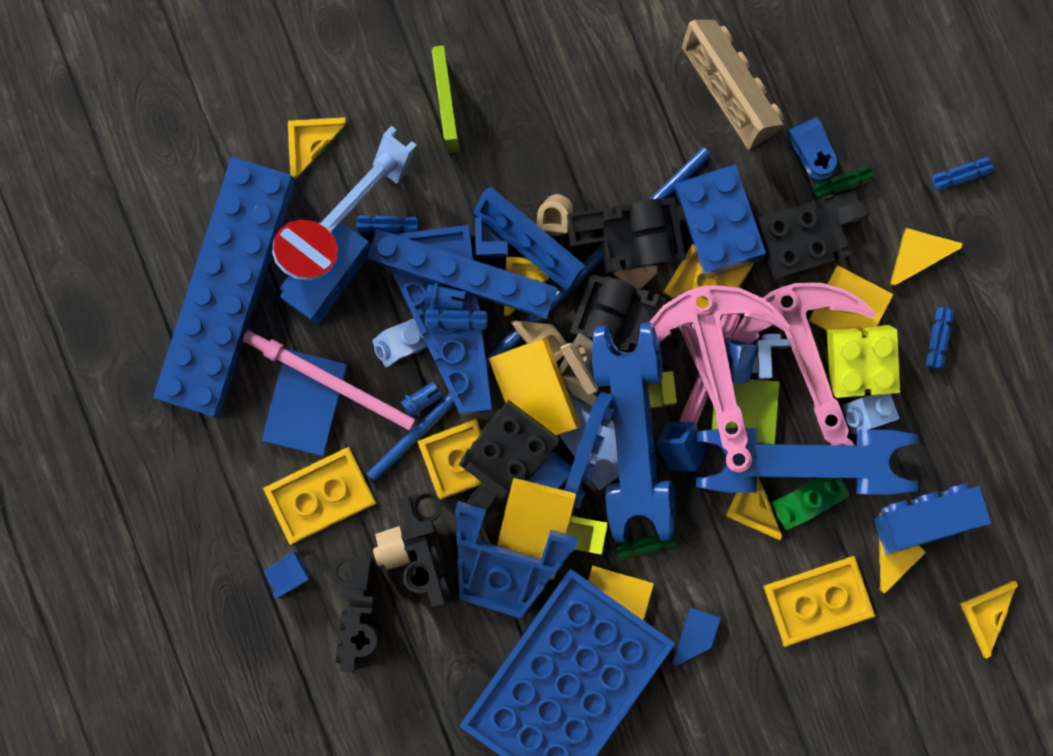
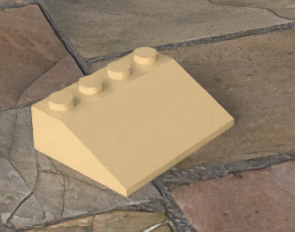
M693 20L688 24L682 49L749 151L781 130L784 125L782 123L783 115L778 106L774 103L771 105L765 97L767 91L759 78L754 79L748 70L750 65L742 52L737 53L731 42H733V39L725 26L720 27L716 20Z

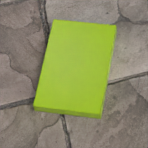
M444 45L435 46L432 49L446 150L448 153L459 152Z

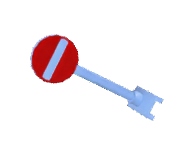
M391 126L383 135L373 162L374 167L321 223L301 219L289 222L280 228L273 241L272 253L276 264L281 270L295 279L308 281L321 278L330 272L337 260L338 250L335 238L331 232L384 176L389 177L396 184L405 176L416 144L411 141L405 147L394 138L397 129Z

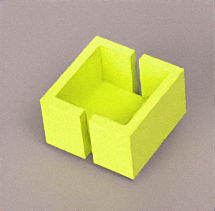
M890 325L861 327L862 332L856 328L827 330L830 389L836 398L865 396V390L871 395L900 393L897 329Z

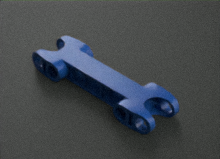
M652 322L641 323L638 346L635 351L629 353L623 352L616 347L608 326H596L592 349L594 381L598 387L611 386V396H613L612 407L615 409L613 417L620 483H610L606 486L607 517L612 537L616 543L627 542L631 517L642 515L648 517L654 523L660 541H671L675 524L674 488L672 481H657L648 386L650 383H661L663 378L661 348L656 328Z
M725 428L728 434H735L738 428ZM745 428L748 439L745 448L752 456L750 467L744 472H734L726 463L723 470L716 475L696 477V487L723 492H757V477L857 478V494L890 495L918 491V481L899 478L893 474L890 469L889 460L891 454L897 448L910 444H919V435L893 430H857V446L757 444V428ZM719 429L696 432V442L718 445L727 455L728 451L722 446ZM741 453L735 454L733 456V463L736 466L743 465L745 463V456Z

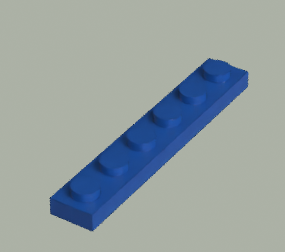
M379 229L376 231L367 256L369 262L433 283L437 282L440 285L455 290H464L467 294L547 319L557 292V287Z

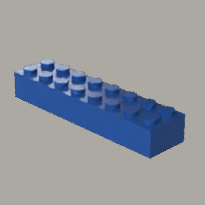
M230 158L153 398L220 419L244 344L242 340L249 329L273 254V241L282 226L296 183L292 175L238 158Z

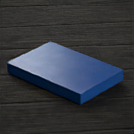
M286 349L344 381L347 364ZM282 363L262 441L324 456L340 393Z

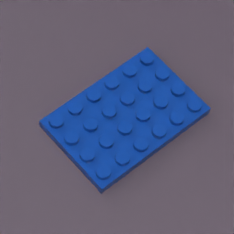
M570 568L459 727L500 756H597L675 645V642Z

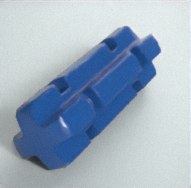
M989 157L977 160L975 164L970 162L949 169L947 173L945 171L937 173L932 177V184L936 191L948 189L950 185L954 187L975 180L978 176L989 175L994 171L992 162Z
M359 215L356 227L359 233H370V231L376 233L377 229L391 234L418 231V219L408 216L400 219V216L375 215V218H371L370 215Z
M939 307L936 310L934 320L937 322L933 325L929 344L931 353L927 354L926 366L930 368L942 369L944 367L946 358L944 353L947 352L952 328L949 324L953 323L954 310Z
M427 310L425 314V325L427 328L443 326L444 329H469V326H472L474 329H486L488 324V315L485 311H474L473 314L469 311L444 310V313H439V310Z

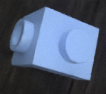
M414 318L384 330L372 340L376 356L382 360L386 368L392 366L398 360L420 352L427 347Z
M781 334L762 335V340L754 343V345H757L752 373H756V380H770L772 378L771 349H786L790 346L789 339H781Z
M891 394L869 395L843 405L846 420L852 434H856L857 430H868L899 419Z

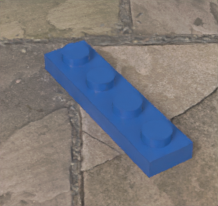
M491 186L483 191L473 213L481 217L482 221L566 292L575 285L586 266Z
M603 392L600 393L593 404L564 491L576 493L573 509H580L586 495V491L581 490L584 481H590L595 469V464L591 463L593 454L598 455L605 440V437L600 435L603 426L608 428L615 409L610 408L613 396Z

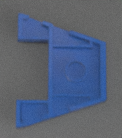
M458 501L455 514L457 518L459 600L521 618L544 589V585L551 576L562 566V562L569 553H572L576 548L578 538L550 530L541 559L477 540L486 510Z

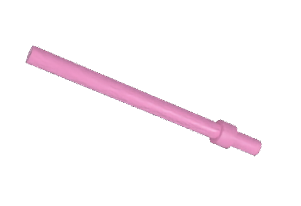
M250 330L245 333L242 341L264 352L263 356L274 362L276 359L409 431L413 426L414 418L283 349V345L273 339L268 341Z

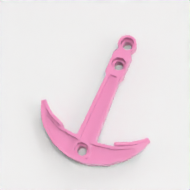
M794 283L768 293L763 299L774 306L790 326L785 334L787 339H789L794 356L814 401V412L824 439L830 442V445L845 444L847 446H854L853 442L847 438L849 430L839 403L833 398L806 312L829 306V310L850 311L871 319L876 314L856 295L845 289L824 283ZM785 295H789L793 299V304L789 308L781 305V298ZM743 318L735 330L733 338L752 344L760 337L758 332L772 324ZM830 414L835 415L838 419L834 426H828L825 423L826 417Z
M717 285L698 287L682 293L663 305L650 322L656 328L659 344L672 335L670 330L688 323L694 324L717 407L715 416L722 446L728 451L726 455L727 466L734 472H744L750 467L752 456L745 448L748 439L741 409L736 405L720 317L722 315L745 313L744 318L767 322L785 332L790 326L776 308L765 299L741 288ZM704 296L709 300V305L706 308H699L696 301L699 297ZM728 422H735L738 425V431L735 434H728L726 432L725 426ZM737 453L745 456V463L741 466H736L733 463V456Z

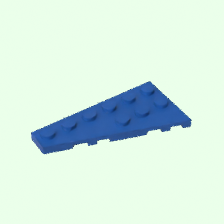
M469 225L394 234L473 260ZM390 268L460 415L492 412L482 329H474L472 326H469V329H444L443 326L427 328L425 325L427 310H439V313H444V310L458 309L434 305L433 308L430 307L429 303H424L428 284L435 285V283ZM438 284V286H440V287L449 288V287H446V286H443V285ZM465 293L464 300L451 298L452 300L463 302L462 311H469L473 314L474 311H479L478 297Z

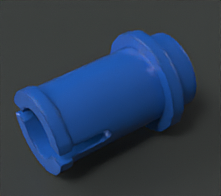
M435 282V285L428 284L424 303H429L432 308L434 305L462 311L463 302L452 300L451 298L464 300L466 291L440 287Z
M433 381L413 395L404 396L405 400L401 404L410 417L415 415L419 417V412L436 401L443 399L440 391H436L428 396L438 389Z

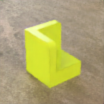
M673 371L663 372L661 383L648 384L650 408L671 406L677 403Z
M571 516L566 534L578 538L575 550L602 554L608 523Z

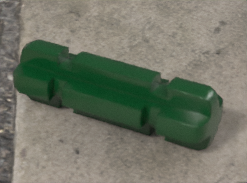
M866 165L858 168L856 172L852 170L830 178L828 182L822 181L815 184L813 192L819 201L831 194L835 196L857 188L859 184H868L874 180V174L871 167Z
M673 532L671 541H660L657 535L632 540L630 544L628 542L617 544L615 550L618 560L623 561L631 559V556L634 555L639 557L660 552L663 548L665 550L676 548L678 542L676 534Z

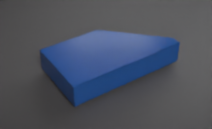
M689 608L672 664L679 665L710 649L721 618Z

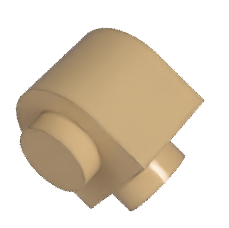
M559 194L549 196L538 209L537 226L551 236H561L564 233H568L567 214L573 213L571 201Z
M400 526L375 534L378 547L373 548V552L378 566L384 565L386 571L411 563L409 551L405 552L404 543L401 538L403 534Z

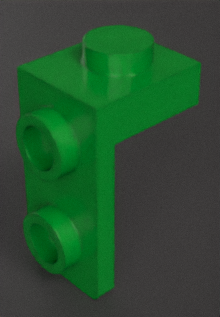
M818 477L799 489L771 502L778 519L787 531L849 497V493L841 478Z

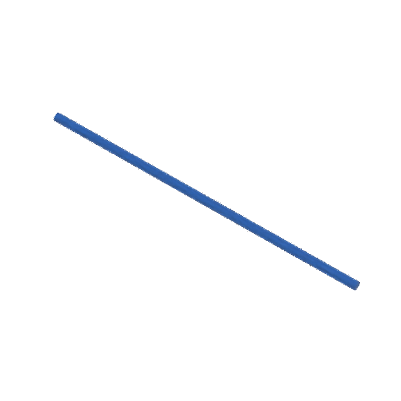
M702 147L650 199L669 198L675 192L676 183L687 180L711 157L709 151ZM601 246L583 263L586 267L569 291L566 292L561 286L557 288L550 312L603 262ZM530 314L524 321L540 323L544 318ZM516 330L506 337L485 358L487 373L492 370L488 358L512 350L523 339ZM449 393L366 473L374 482L388 471L455 405L451 394Z

